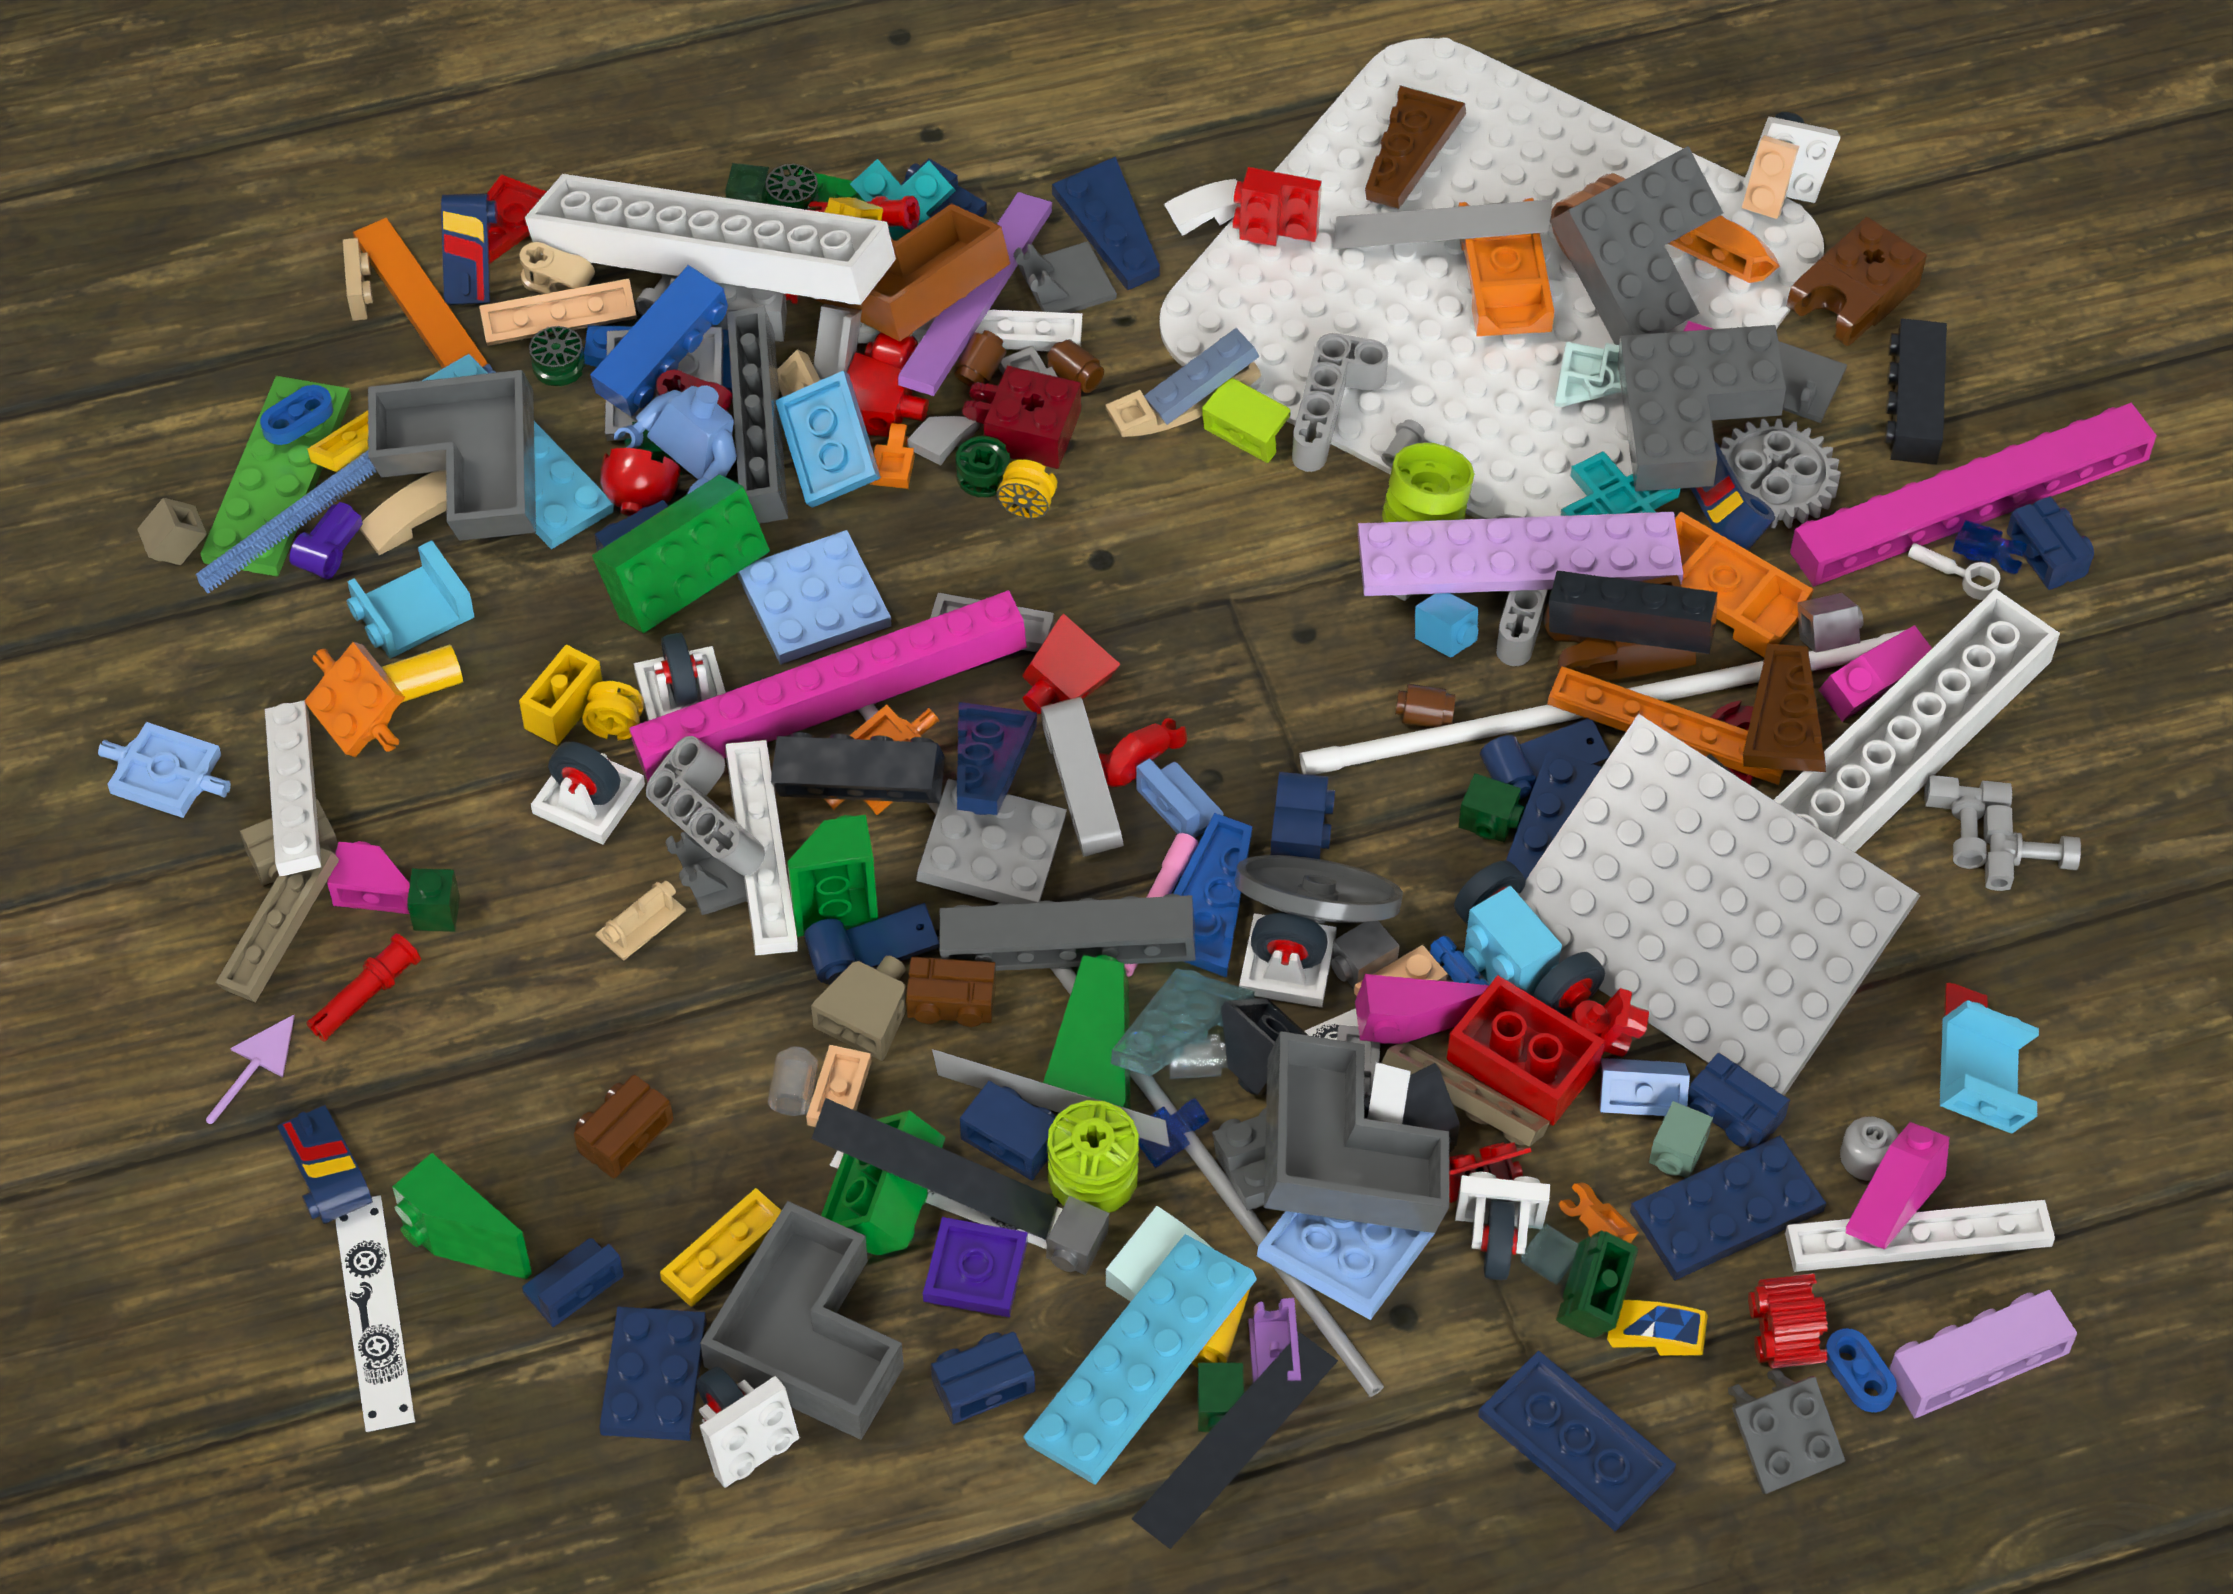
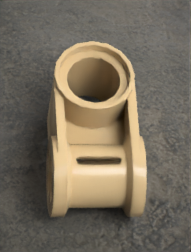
M529 243L521 249L519 254L520 262L524 267L521 273L522 284L528 290L541 294L586 287L595 274L594 267L585 258L558 250L545 243Z

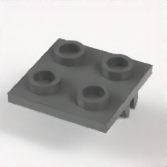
M1088 241L1045 255H1041L1035 250L1033 245L1028 244L1026 254L1023 255L1020 247L1013 254L1042 312L1073 313L1117 299V293Z
M1778 341L1786 386L1783 410L1821 423L1844 376L1847 364Z
M686 832L681 833V840L679 842H675L673 836L667 838L665 844L669 853L677 854L683 868L679 873L680 881L683 886L691 888L702 915L747 901L744 875L737 873L713 857Z
M1779 1368L1768 1371V1378L1774 1380L1776 1386L1772 1388V1393L1760 1398H1754L1745 1393L1739 1384L1728 1388L1729 1395H1733L1736 1399L1732 1410L1763 1494L1770 1493L1845 1462L1815 1376L1794 1382L1785 1377Z

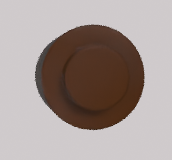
M984 330L982 334L973 333L956 362L957 370L954 373L955 377L969 387L978 382H983V384L989 383L1007 353L1002 346L1004 341L996 334Z
M1068 339L1058 342L1048 353L1047 367H1052L1057 377L1081 382V390L1085 393L1093 391L1100 384L1104 376V368L1100 366V361L1074 341Z
M1408 683L1406 691L1398 690L1395 714L1402 715L1403 724L1431 728L1452 724L1455 694L1446 693V689Z

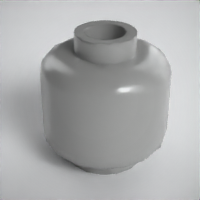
M1875 1116L1854 1120L1846 1129L1840 1149L1841 1163L1846 1171L1855 1178L1871 1181L1889 1146L1899 1134L1893 1125Z

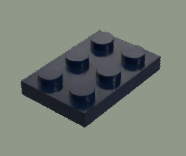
M617 1307L599 1427L601 1435L691 1441L698 1390L696 1380L700 1375L702 1360L700 1342L705 1336L706 1312Z

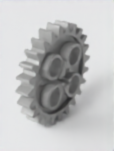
M1761 419L1760 428L1757 429L1750 422H1747L1744 433L1736 428L1733 429L1732 437H1724L1720 448L1743 490L1760 498L1774 512L1775 520L1771 523V528L1776 527L1778 520H1783L1788 528L1792 527V522L1795 518L1803 524L1807 522L1809 514L1818 519L1821 509H1829L1832 498L1836 497L1841 472L1837 471L1839 459L1832 458L1833 448H1822L1823 436L1811 439V428L1798 432L1796 431L1797 422H1793L1789 428H1784L1781 419L1776 420L1774 427H1769L1767 421Z

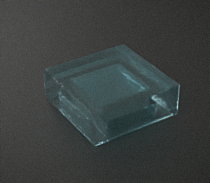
M1545 1224L1525 1249V1254L1521 1255L1520 1262L1557 1285L1571 1268L1578 1244L1548 1224Z

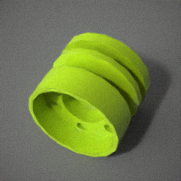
M1416 443L1404 447L1396 454L1392 465L1389 488L1382 512L1383 521L1464 520L1475 475L1472 464L1463 454L1447 446L1435 443Z
M1086 1100L1070 1105L1054 1119L1048 1133V1182L1053 1196L1063 1206H1065L1069 1196L1111 1213L1126 1204L1137 1188L1139 1134L1133 1119L1122 1108L1106 1101Z

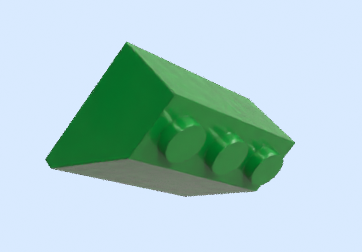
M866 814L859 816L843 815L836 819L824 820L788 861L793 916L797 937L804 936L807 928L825 919L840 920L846 930L878 919L874 859Z
M910 1110L877 1119L882 1123L935 1146L943 1147L946 1137ZM844 1153L821 1216L866 1237L867 1253L882 1255L906 1249L914 1237V1227L921 1207L926 1202L928 1189Z

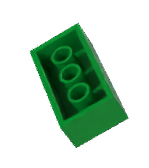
M719 474L594 553L592 557L619 619L636 630L645 633L763 557L770 550L744 486Z

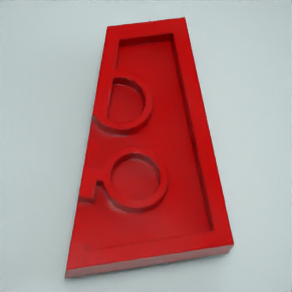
M502 174L487 192L490 201L496 200L498 212L497 223H491L490 231H488L489 264L530 235L525 216L547 191Z

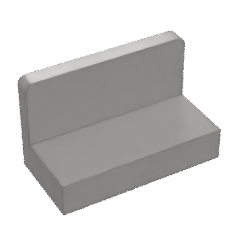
M828 304L821 306L813 365L820 380L843 370L847 373L857 351L862 311Z

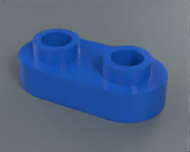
M308 385L267 409L260 419L264 438L272 444H288L326 421L333 412L329 391L319 385Z
M1840 1329L1834 1332L1829 1337L1825 1348L1827 1349L1826 1364L1857 1407L1867 1412H1880L1887 1409L1891 1405L1897 1389L1895 1377L1869 1340L1859 1331ZM1848 1353L1853 1357V1360H1844L1839 1354ZM1872 1388L1876 1390L1879 1395H1868L1864 1389Z

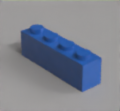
M687 265L590 374L595 392L630 417L639 408L646 407L652 400L654 391L657 389L656 384L660 375L668 370H677L680 361L687 353H692L699 347L703 335L712 325H718L725 317L728 304L724 288Z

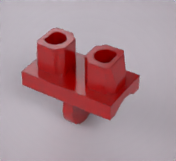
M1620 988L1604 1007L1595 1001H1582L1573 1010L1572 1021L1605 1040L1603 1053L1608 1052L1623 1057L1629 1051L1632 1036L1640 1039L1646 1032L1649 1011L1631 1005L1632 991Z

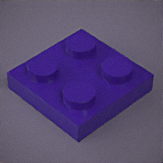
M942 1217L923 1290V1302L1010 1318L1028 1244V1232Z

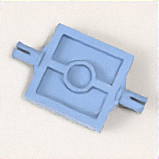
M146 722L137 738L124 747L108 740H103V745L100 744L98 755L100 757L118 762L117 770L107 784L110 794L184 818L191 804L202 791H207L223 798L229 793L230 781L211 776L213 768L221 757L218 745Z

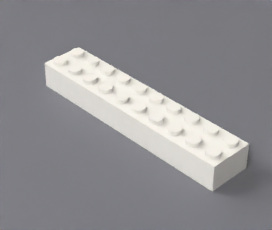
M562 174L525 216L532 242L545 243L550 247L569 254L579 255L590 263L679 276L689 265L715 283L776 291L784 294H795L848 304L861 305L896 260L888 225L885 221Z
M1994 589L1824 751L1826 772L1803 771L1774 801L1853 852H1856L1926 784L1929 775H1935L2051 662L2060 633L2000 591Z

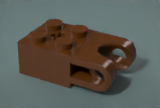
M1865 217L1792 285L1786 307L1800 316H1805L1815 309H1827L1837 315L1836 333L1833 335V338L1849 346L1872 325L1875 327L1920 285L1927 254L1872 219Z
M1678 575L1640 581L1681 587ZM1549 606L1543 615L1546 631L1555 641H1576L1579 643L1564 649L1560 654L1557 664L1558 672L1561 666L1608 681L1696 665V652L1549 632Z

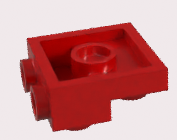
M1248 167L1244 182H1237L1234 193V203L1241 204V207H1236L1233 218V229L1240 230L1239 239L1276 246L1279 236L1316 242L1319 232L1322 181Z

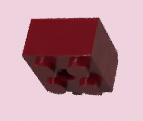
M1007 365L999 386L988 383L983 384V382L972 384L969 392L972 400H967L962 408L965 418L967 417L969 420L984 424V436L998 439L1005 444L1007 452L1010 453V458L1035 461L1046 467L1059 469L1081 413V382Z

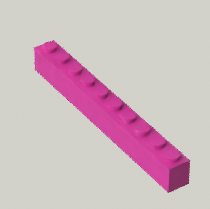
M2132 403L2118 408L2112 407L2100 415L2086 420L2074 421L2068 427L2052 433H2042L2033 440L2020 445H2010L2001 452L1988 457L1975 458L1968 464L1956 469L1943 470L1934 477L1918 483L1911 482L1897 491L1886 495H1876L1867 502L1851 508L1839 509L1833 515L1817 521H1807L1798 528H1795L1790 553L1814 587L1907 552L1911 549L1913 543L1921 546L2012 512L2017 508L2033 504L2038 500L2049 496L2052 497L2149 460L2157 435Z
M1005 591L630 727L629 730L637 758L647 782L673 747L686 736L698 738L720 753L723 758H726V744L762 740L770 742L776 740L777 736H787L861 709L867 705H872L1025 649L1027 644L1024 620L1010 591Z

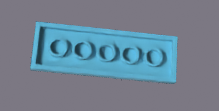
M467 354L422 381L488 373L470 354ZM534 421L536 534L550 549H553L613 513L614 504L609 501L604 492Z
M1184 1234L1023 1436L1028 1446L1096 1485L1257 1280L1253 1270Z

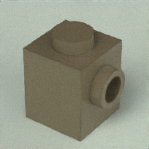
M164 497L137 528L149 558L181 565L207 535L194 505Z

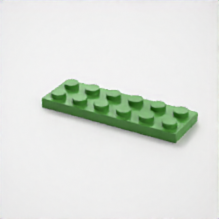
M281 376L275 377L201 551L203 563L210 564L218 557H221V555L236 546L240 541L247 538V536L251 535L289 506H292L293 503L303 498L311 490H314L323 467L311 462L307 449L339 429L351 400L349 388ZM308 385H319L329 391L333 412L326 421L288 444L276 445L264 438L260 419L267 409ZM296 528L295 532L292 530V534L288 533V537L284 535V540L280 537L281 542L277 541V545L273 543V548L270 547V550L266 549V553L262 551V556L259 554V558L254 556L255 561L251 560V564L247 562L248 566H244V569L239 567V569L278 577L298 529Z

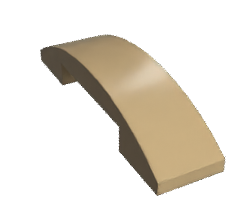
M1253 361L1232 378L1247 386H1251L1261 377V372ZM1217 389L1168 425L1151 408L1141 390L1106 404V410L1122 437L1147 435L1177 427L1203 416V406Z
M446 471L432 472L412 482L384 501L364 519L360 531L378 555L412 539V528L447 511Z

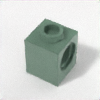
M1673 1101L1653 1141L1649 1163L1657 1166L1666 1174L1679 1175L1684 1178L1690 1177L1708 1140L1713 1117Z

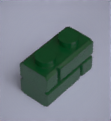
M1599 1231L1593 1234L1591 1238L1587 1237L1579 1241L1563 1294L1564 1302L1560 1304L1556 1320L1558 1323L1591 1338L1615 1329L1638 1248L1605 1231Z

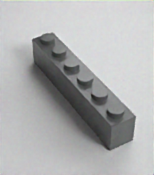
M765 306L727 312L738 484L744 486L759 524L788 519L782 427L775 400L779 399L775 333Z
M1168 894L1163 897L1148 898L1127 896L1121 899L1110 900L1086 898L1071 902L1046 900L1032 904L999 903L994 906L971 907L969 905H958L953 908H940L941 959L996 962V971L1079 967L1083 955L1091 957L1107 955L1124 964L1196 961L1195 917L1192 895Z

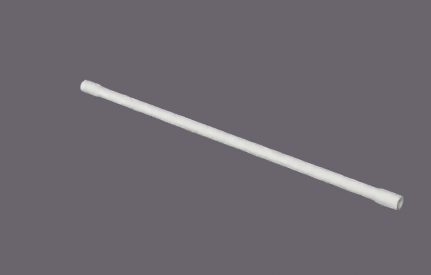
M1905 630L1883 634L1878 638L1863 640L1857 644L1817 653L1809 651L1811 671L1848 664L1865 652ZM1763 661L1627 689L1661 701H1669L1757 683L1760 680ZM1543 705L1341 747L1331 746L1300 753V764L1303 774L1316 775L1339 770L1345 766L1585 717L1550 705Z

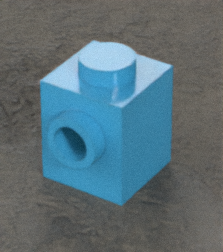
M1436 593L1415 606V639L1451 658L1477 641L1478 608L1451 593Z

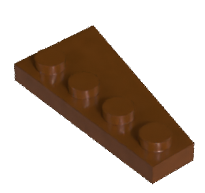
M1400 85L1396 106L1392 107L1389 116L1390 124L1388 130L1383 134L1380 153L1375 158L1365 187L1366 200L1400 209L1466 115L1464 102Z
M1767 644L1743 752L1744 767L1826 772V760L1818 720L1808 646Z

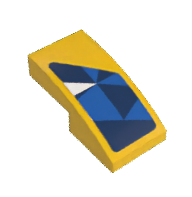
M1624 1300L1615 1329L1608 1331L1607 1339L1612 1347H1655L1660 1356L1703 1355L1708 1315L1705 1311L1680 1305Z

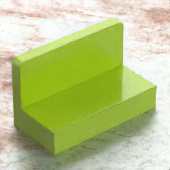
M1230 378L1219 386L1202 408L1205 430L1266 463H1269L1277 453L1275 436L1291 416L1290 408L1234 378Z

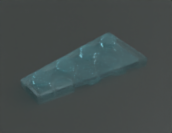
M1176 968L1112 1049L1111 1064L1152 1076L1181 1056L1184 1046L1190 1043L1198 1044L1207 1038L1210 1028L1216 1024L1223 1027L1221 1007L1225 1001L1254 999L1255 991L1201 976L1193 970Z

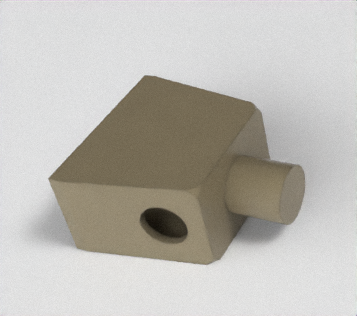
M885 956L877 969L860 961L853 962L811 1005L813 1028L862 1052L871 1053L872 1057L883 1061L907 1010V986L899 981L906 971L903 963L892 956Z

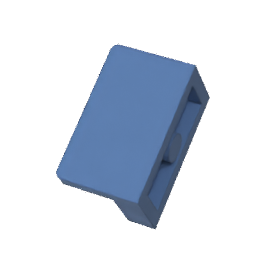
M1149 758L1137 766L1136 790L1177 834L1185 833L1196 838L1205 832L1214 813L1223 816L1222 810L1177 762H1172L1160 770Z
M1601 1059L1600 1112L1666 1116L1673 1101L1687 1106L1690 1075L1685 1063Z

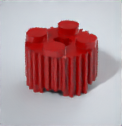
M1814 1273L1760 1279L1754 1292L1748 1293L1751 1318H1758L1761 1336H1755L1754 1341L1758 1363L1767 1362L1771 1369L1826 1363L1827 1349L1820 1350L1819 1336H1822L1823 1332L1827 1331L1828 1321L1826 1319L1827 1314L1823 1298L1814 1297V1294H1812V1285L1817 1283Z

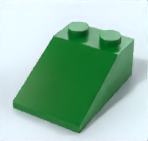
M433 1153L429 1154L392 1186L397 1201L395 1210L403 1223V1226L400 1228L401 1232L415 1247H419L422 1244L435 1256L522 1279H527L532 1274L523 1232Z

